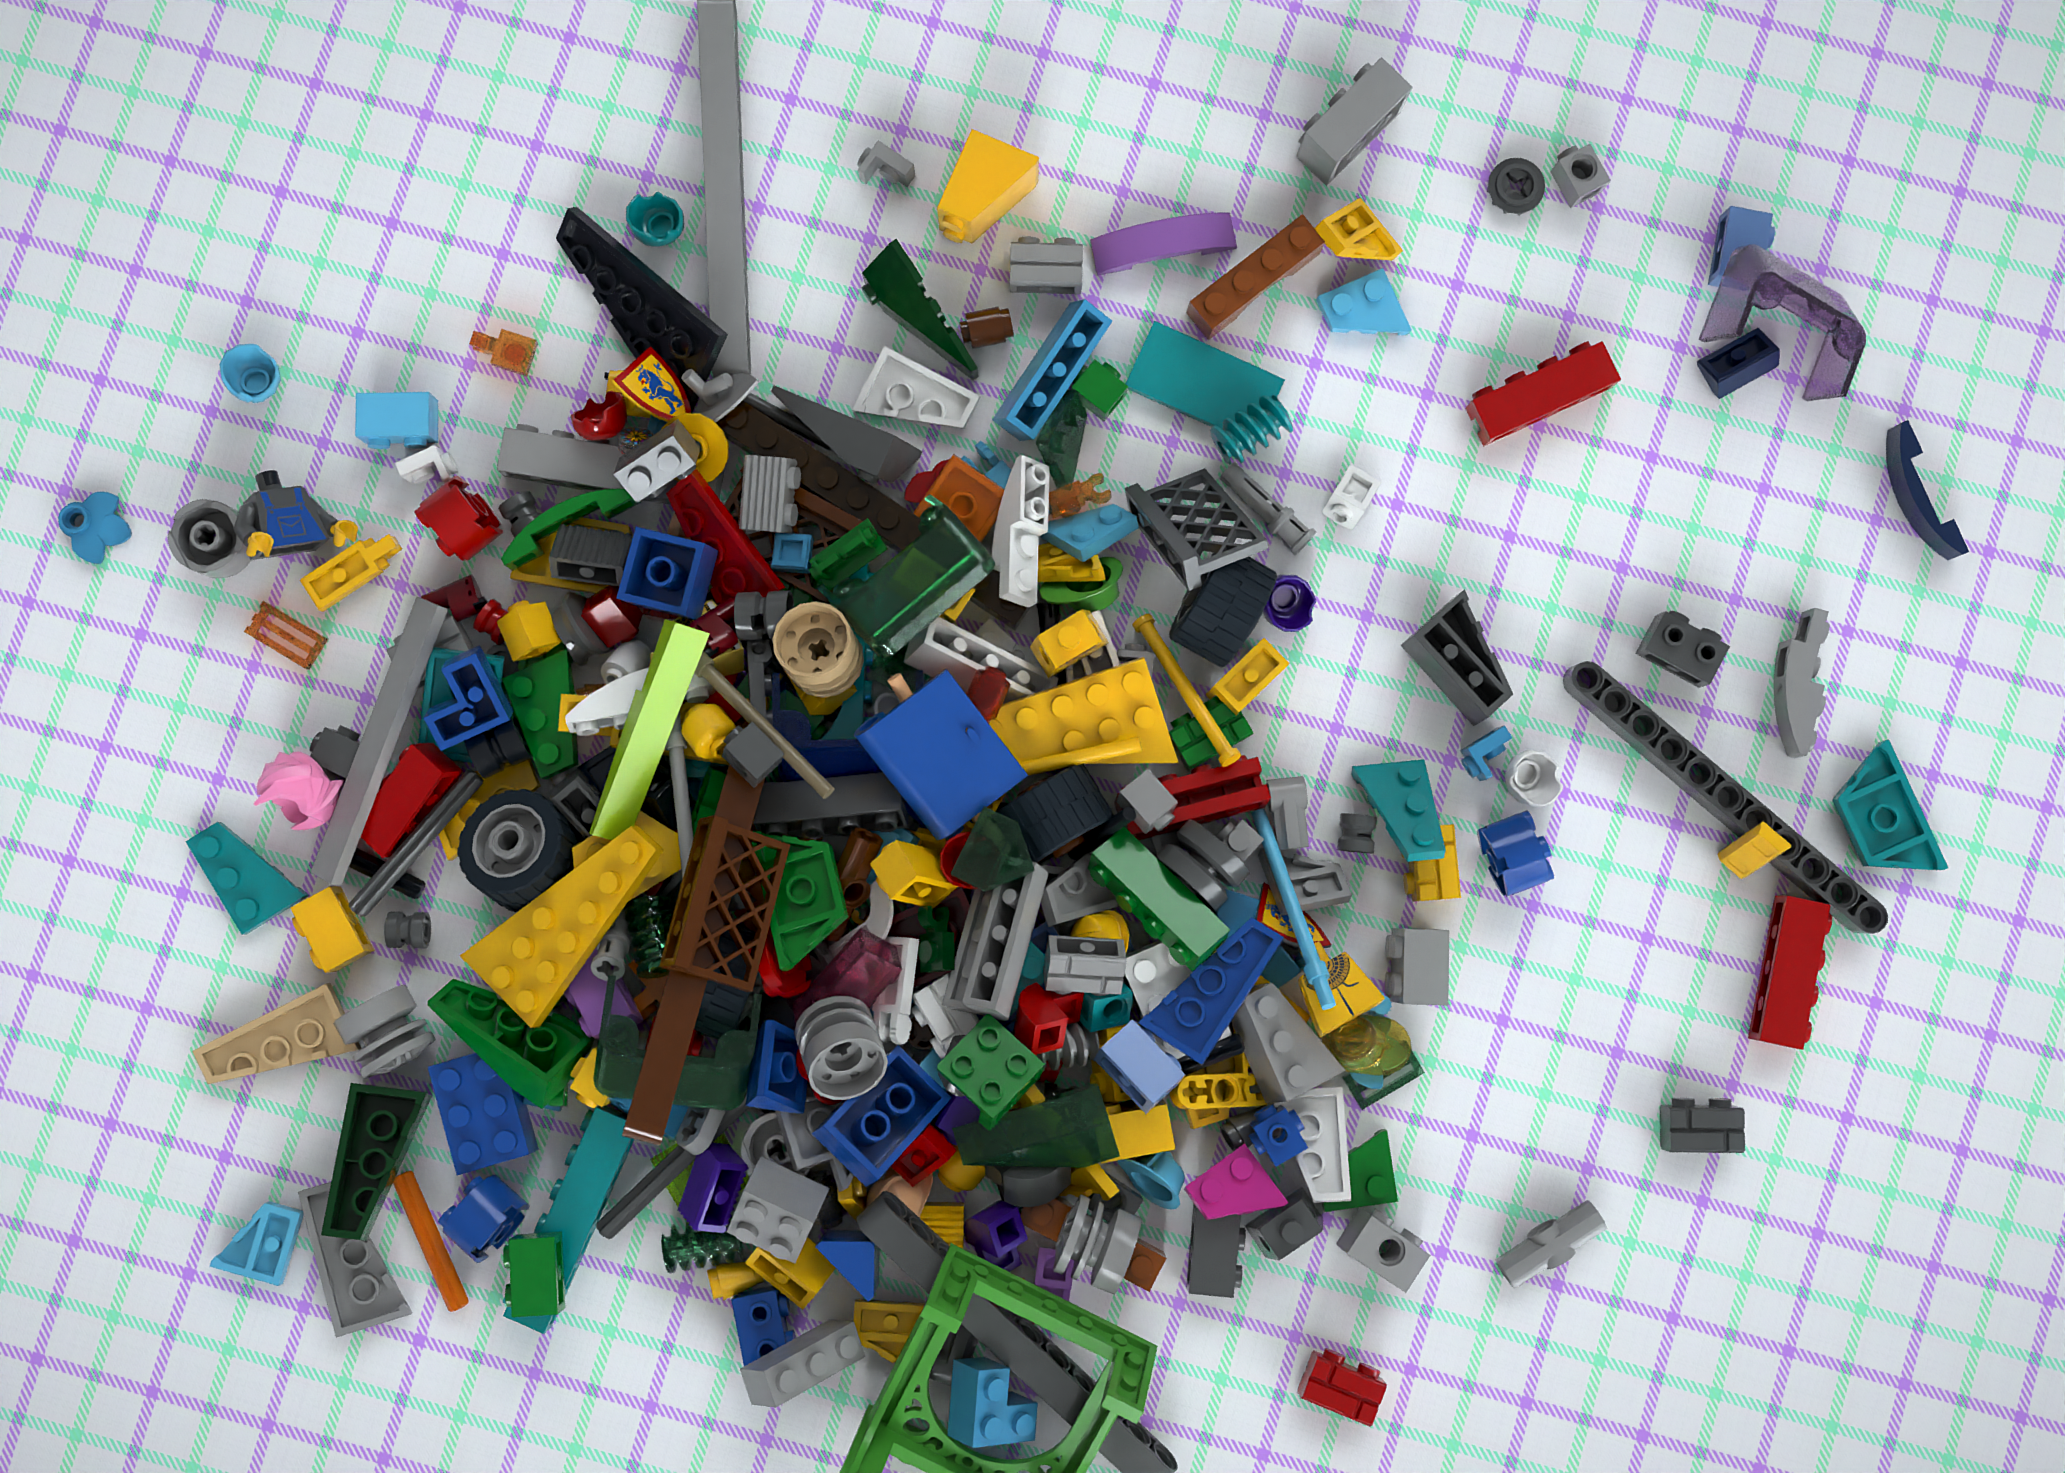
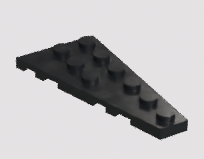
M578 207L567 208L556 240L578 273L585 274L595 290L592 294L597 302L605 304L612 314L611 323L635 359L651 346L673 370L685 390L692 413L699 396L681 377L688 369H693L704 382H707L728 334Z

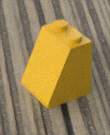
M971 129L937 206L939 230L943 231V235L951 241L962 243L964 240L971 244L975 242L1036 187L1039 175V157Z

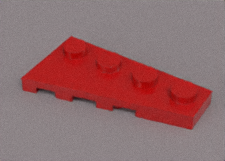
M694 470L686 478L680 480L666 493L685 536L690 537L693 541L705 543L719 551L710 581L713 586L710 591L716 603L720 602L721 604L730 597L735 599L738 592H759L762 597H766L769 591H782L786 588L744 531L739 529L738 523L698 470ZM733 621L729 626L735 630V622Z

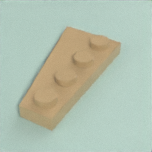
M327 983L192 1052L207 1084H213L360 1050L362 1047L359 1042L345 1045L334 1026L335 1020L344 1015L345 1012L331 983Z

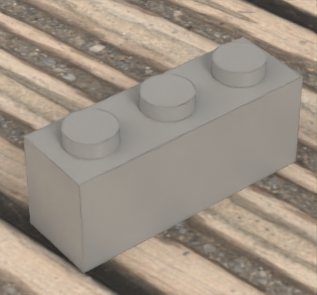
M828 1320L740 1368V1372L751 1405L776 1408L865 1357L854 1321Z

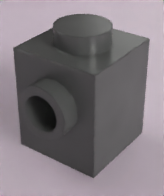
M342 725L339 726L338 730L325 727L323 732L317 733L310 745V752L312 753L310 757L321 767L347 778L360 745V741H358L360 734Z

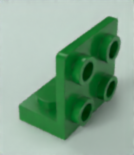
M987 1014L938 1063L937 1071L981 1110L978 1122L990 1131L1040 1079L1045 1063L995 1018Z

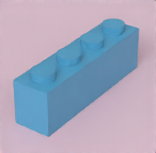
M1086 299L1071 302L992 420L1019 441L1034 440L1101 340L1112 320Z

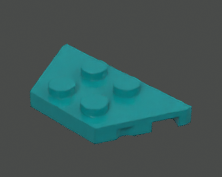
M1890 740L1878 742L1832 799L1862 866L1920 870L1948 869L1949 867Z

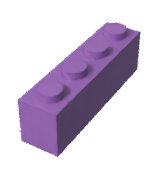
M595 948L564 994L573 1006L577 1005L582 1015L579 1018V1023L585 1034L589 1038L594 1037L607 1043L644 1019L622 977L614 981H605L597 978L592 973L591 962L598 953L597 948Z

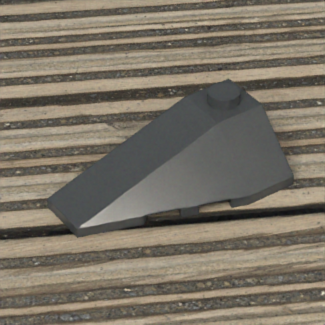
M775 385L771 390L787 408L844 462L858 469L859 471L856 476L877 485L878 480L881 479L892 484L921 457L923 451L893 434Z

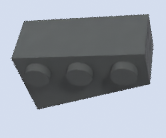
M1464 589L1402 643L1401 647L1469 722L1475 726L1489 718L1513 695V692L1495 653H1491L1482 635L1484 630L1480 621L1476 622L1467 602L1469 598Z

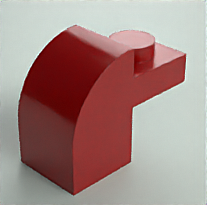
M1038 983L1027 986L1020 993L1014 1024L1015 1037L1035 1055L1063 1048L1067 1025L1079 1022L1084 992H1071L1061 995L1054 991H1044Z

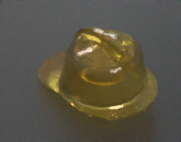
M1360 1015L1324 1035L1322 1038L1323 1044L1346 1070L1345 1072L1378 1076L1391 1075L1401 1070L1408 1062L1412 1050L1411 1040L1405 1028L1395 1020L1379 1016Z

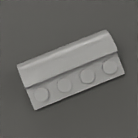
M1002 857L999 872L994 881L987 886H983L981 889L974 890L955 957V970L951 971L942 1003L943 1006L948 1009L982 1016L990 1014L998 1021H1007L1009 1019L1048 878V872L1036 862Z

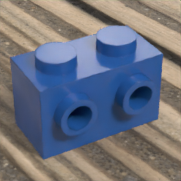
M773 1285L743 1291L734 1295L731 1299L744 1366L796 1338L794 1330L788 1331L786 1316L791 1315L789 1298L781 1294Z

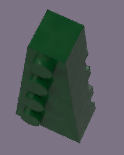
M357 1083L350 1084L321 1232L322 1236L367 1241L432 1098L431 1095L426 1092Z

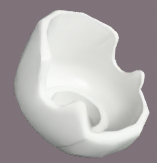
M1525 750L1515 755L1505 772V784L1508 792L1519 803L1529 806L1545 807L1555 802L1563 790V784L1559 781L1557 774L1559 765L1543 751Z

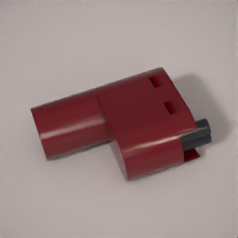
M472 574L421 596V598L444 608H450L457 622L478 614L488 603L486 598L482 597L480 588Z
M731 597L687 625L688 627L710 633L703 651L711 659H715L738 644V638L729 626L734 621L735 599Z

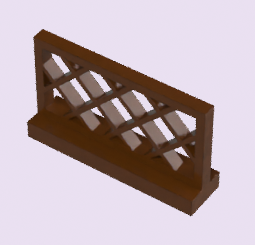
M743 465V467H742L741 470H740V472L742 473V475H743L744 465ZM743 476L724 504L735 521L738 520L739 522L741 509L739 501L742 495ZM801 487L794 489L793 504L797 505L798 516L803 519L798 520L796 525L791 527L794 530V534H800L798 528L814 524L819 527L822 539L814 541L813 549L823 546L827 548L863 522ZM742 529L750 541L769 537L772 553L762 555L767 563L772 561L774 535L780 532L758 531L747 534L746 529ZM826 531L834 536L827 537ZM774 571L783 582L825 604L832 602L843 584L842 582L832 590H826L825 593H822L812 587L811 573ZM805 577L806 583L799 580V578Z
M717 815L700 818L659 967L671 971H682L745 992H753L790 844L730 824L728 819ZM727 833L738 837L744 849L743 853L732 859L729 858L724 848ZM749 841L757 843V845L752 847ZM764 846L777 850L773 866L765 871L755 854V851ZM748 857L756 876L742 883L733 864ZM726 869L735 888L720 896L714 881L716 874ZM760 881L766 895L764 902L754 907L745 888ZM738 893L747 912L732 920L723 901ZM716 906L725 925L710 933L704 919L706 911ZM750 917L756 928L754 939L745 944L736 925ZM728 930L738 949L722 957L714 938ZM706 943L716 962L706 968L692 965L696 949ZM740 954L747 966L744 980L733 978L726 964ZM719 967L721 973L714 972L713 970Z

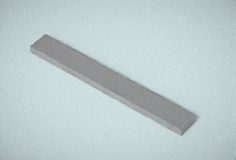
M420 597L415 599L311 869L312 874L332 885L341 886L343 884L447 614V608Z

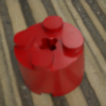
M454 476L422 501L420 507L414 513L427 528L431 527L439 536L435 540L436 544L447 556L451 557L455 554L460 560L464 561L470 560L499 537L503 530L497 528L501 523L486 501L478 493L475 495L468 493L465 488L469 484L459 476Z

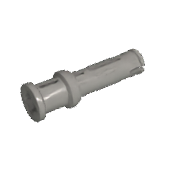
M1233 462L1219 477L1221 481L1230 487L1268 523V531L1272 535L1278 534L1292 548L1291 552L1294 555L1299 553L1317 533L1313 528L1308 529L1294 516V510L1291 507L1288 508L1286 506L1283 508L1236 462Z
M635 898L627 902L596 947L598 953L591 962V971L599 979L614 981L621 978L625 973L624 956L630 949L627 931Z

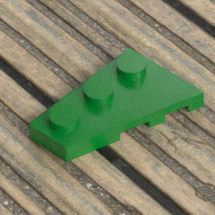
M567 648L502 678L540 778L544 780L579 765L577 733L558 731L560 694L575 695L574 683L571 682L570 664H573V658Z

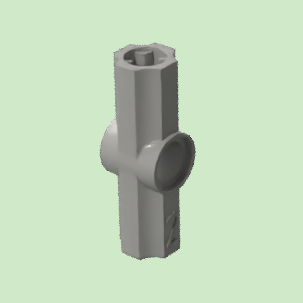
M1586 1200L1557 1220L1551 1219L1536 1226L1527 1234L1526 1240L1496 1258L1495 1261L1504 1277L1515 1289L1544 1269H1554L1566 1263L1575 1255V1249L1608 1228L1598 1210L1590 1201Z

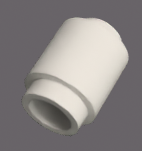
M635 639L622 643L601 667V675L605 684L607 685L632 672L648 668L651 661V650L649 647Z

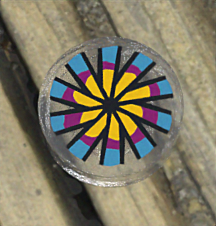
M641 427L622 429L618 433L617 448L622 454H626L654 434L650 430Z

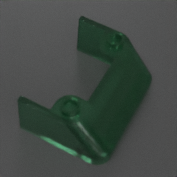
M930 494L924 498L930 507L921 514V521L918 525L921 535L865 582L860 578H846L834 587L833 593L823 584L817 588L830 605L842 612L854 634L879 658L889 657L900 650L982 581L995 566V560L952 510Z
M608 975L593 1083L596 1090L605 1097L632 1100L646 1050L637 1049L639 1030L636 1023L629 1017L611 1014L616 976ZM755 993L752 997L746 1031L731 1030L723 1034L717 1042L714 1058L686 1055L672 1105L731 1111L742 1104L746 1096L755 1053L762 994Z

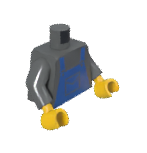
M276 470L264 471L255 476L259 491L254 492L243 502V505L239 508L234 525V532L247 547L246 555L250 557V560L316 551L330 539L329 536L333 537L335 546L341 547L345 545L346 538L356 542L358 527L354 522L349 520L339 521L328 514L308 495L304 487L282 488Z

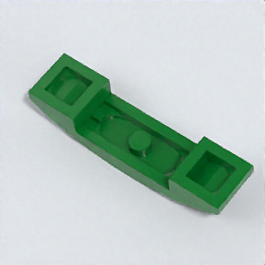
M620 488L592 491L567 499L546 510L523 528L507 547L501 560L506 567L513 571L545 554L538 541L558 531L559 525L564 524L567 526L598 509H601L602 513L608 519H611L640 504L641 501L636 503L626 489Z

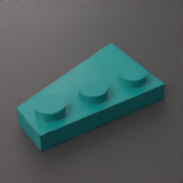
M1425 760L1352 766V777L1365 790L1368 802L1373 809H1377L1386 823V830L1406 861L1444 858L1446 849Z
M222 822L214 823L185 841L242 935H247L309 896L303 889L289 881L279 869L271 866L259 856L255 849Z

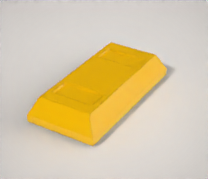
M1762 821L1719 851L1717 855L1720 862L1739 878L1743 879L1791 848L1792 845Z

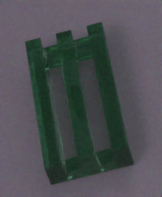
M1403 1040L1400 1042L1408 1054L1407 1059L1395 1068L1383 1070V1078L1385 1079L1408 1064H1411L1413 1069L1363 1098L1361 1092L1368 1089L1367 1087L1360 1084L1356 1085L1350 1072L1342 1076L1344 1083L1348 1086L1351 1095L1355 1098L1361 1110L1425 1073L1407 1041Z

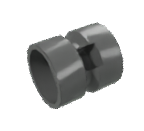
M790 590L769 591L766 597H762L759 592H738L734 603V622L738 639L740 641L761 640L764 634H767L773 640L777 623L787 611L795 607L792 592Z

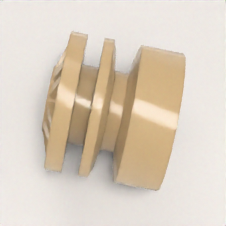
M816 601L799 604L787 611L777 623L772 638L774 654L796 687L806 694L821 698L836 696L849 689L860 676L864 663L862 645L842 612L832 605Z

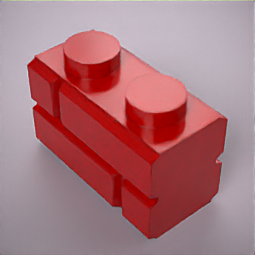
M1325 1348L1323 1354L1313 1350L1298 1386L1297 1393L1300 1398L1371 1427L1387 1388L1386 1382L1379 1377L1380 1371L1361 1362L1358 1368L1344 1363L1346 1359L1344 1355Z

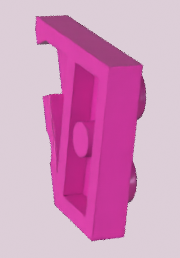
M1245 1143L1184 1188L1206 1220L1222 1218L1233 1214H1248L1265 1209H1280L1289 1203Z

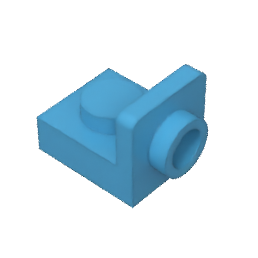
M1505 726L1495 728L1460 750L1464 756L1461 760L1462 765L1472 778L1477 777L1479 781H1483L1493 776L1482 757L1485 756L1487 760H1490L1506 750L1504 743L1512 739V736Z

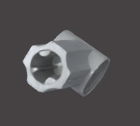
M1304 777L1266 780L1271 796L1268 808L1273 814L1275 838L1279 849L1309 847L1305 816L1308 800Z

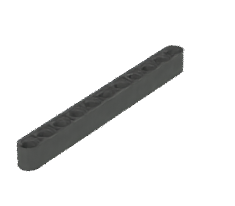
M1585 661L1570 667L1565 672L1563 685L1565 690L1735 835L1741 837L1750 830L1746 825V817L1751 812L1757 817L1758 824L1764 821L1792 845L1791 848L1769 863L1812 900L1831 905L1829 913L1845 928L1853 933L1868 934L1878 933L1885 928L1888 923V913L1878 900L1603 668L1594 662ZM1579 670L1586 672L1590 677V685L1587 689L1577 683L1576 676ZM1607 694H1611L1617 699L1618 708L1616 712H1611L1606 708L1604 701ZM1636 717L1645 722L1646 732L1643 736L1636 734L1633 729V721ZM1664 741L1669 742L1674 749V755L1670 760L1666 759L1661 753V745ZM1692 765L1698 766L1702 773V778L1698 784L1693 782L1689 776V770ZM1721 788L1729 793L1730 801L1726 807H1723L1718 802L1717 796ZM1806 860H1809L1814 867V873L1810 878H1807L1803 873V864ZM1835 884L1839 885L1842 891V897L1838 902H1835L1831 896V889ZM1863 908H1866L1870 914V921L1866 926L1860 921V912Z
M883 1191L857 1216V1224L861 1231L929 1294L949 1245L891 1192ZM973 1293L961 1324L1072 1426L1096 1382L1031 1321ZM1119 1415L1099 1449V1452L1121 1473H1174L1178 1469L1177 1462L1172 1453L1139 1422L1135 1424Z

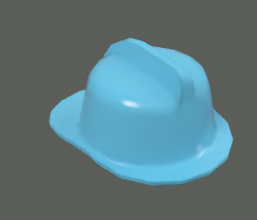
M1169 1151L1143 1155L1137 1161L1131 1159L1117 1161L1129 1176L1133 1186L1145 1198L1162 1208L1170 1210L1178 1208L1180 1205L1178 1195L1183 1186L1185 1175Z

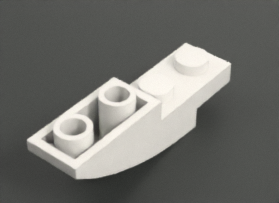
M1024 455L1016 458L1002 496L994 531L991 569L1000 572L999 597L1028 608L1037 604L1039 536L1048 532L1049 466Z
M649 667L610 682L578 703L565 715L570 733L577 732V735L587 736L598 733L599 728L614 726L615 729H623L636 689L642 691ZM694 674L684 700L687 699L689 703L703 702L710 695H713L716 690L704 677L698 678Z

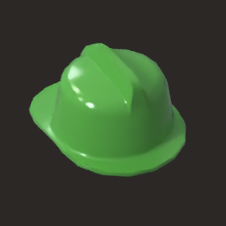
M1114 557L1099 558L1106 579L1103 581L1044 582L1039 590L1041 598L1048 603L1069 604L1075 611L1082 609L1088 610L1091 613L1097 610L1101 611L1110 606L1119 597L1120 592L1117 581L1123 571L1121 561Z

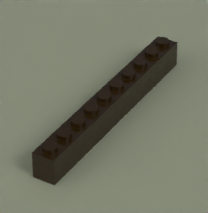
M742 400L732 411L716 422L723 430L726 439L750 455L783 457L797 460L796 467H799L801 471L799 487L862 521L868 518L883 542L905 558L915 548L975 589V592L969 599L971 602L1013 630L1017 629L1032 607L1027 608L1000 598V572L991 569L990 564ZM939 573L934 575L940 580L943 579L942 575Z

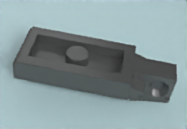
M769 639L747 640L749 702L774 727L773 710H766L765 697H772L771 674L764 675L765 668L773 660Z

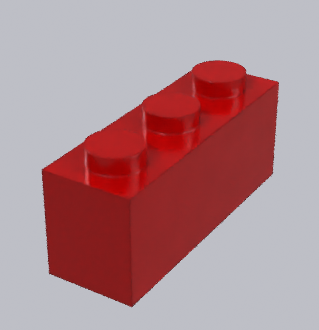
M434 743L411 744L405 748L400 754V762L393 772L387 775L381 782L380 790L376 795L361 838L382 858L390 857L463 772Z

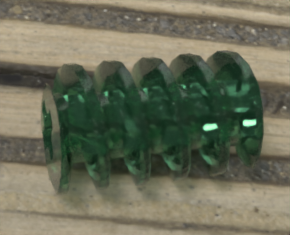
M654 895L639 897L628 901L624 907L627 909L625 918L630 923L627 928L629 935L632 936L630 942L632 949L635 950L633 957L635 963L638 964L636 971L637 976L640 978H660L669 974L668 969L661 968L659 965L671 925L664 924V922L673 917V911L661 909L670 904V897Z
M686 1222L684 1234L679 1233L675 1224L671 1225L669 1236L665 1237L662 1233L663 1260L667 1273L670 1274L676 1271L678 1263L683 1271L691 1269L692 1261H694L697 1268H704L707 1257L713 1266L720 1264L722 1255L729 1264L734 1263L736 1253H738L741 1260L743 1259L742 1241L737 1239L736 1236L727 1233V1231L724 1233L695 1232L692 1226L689 1225V1222Z

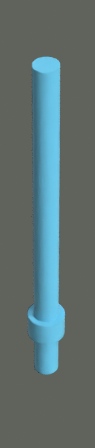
M1257 809L1251 815L1258 834L1264 838L1262 845L1306 964L1303 970L1307 981L1314 986L1321 1008L1323 1010L1331 1009L1336 1006V1002L1328 983L1330 974L1326 963L1320 960L1267 813L1265 809Z

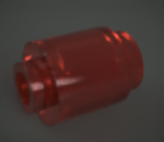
M987 666L985 670H976L966 692V695L989 724L992 719L997 718L1011 686L1006 680L1007 675L1003 671L991 666Z

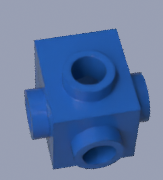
M1269 1104L1254 1113L1256 1119L1249 1123L1254 1132L1248 1136L1258 1154L1261 1155L1266 1152L1275 1167L1308 1149L1300 1134L1305 1127L1294 1109L1288 1112L1282 1105L1275 1108L1274 1104ZM1276 1128H1281L1280 1134L1272 1137L1273 1131Z

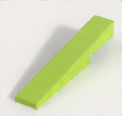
M667 619L664 620L642 691L637 689L635 691L589 832L591 835L613 840L630 826H634L710 633Z

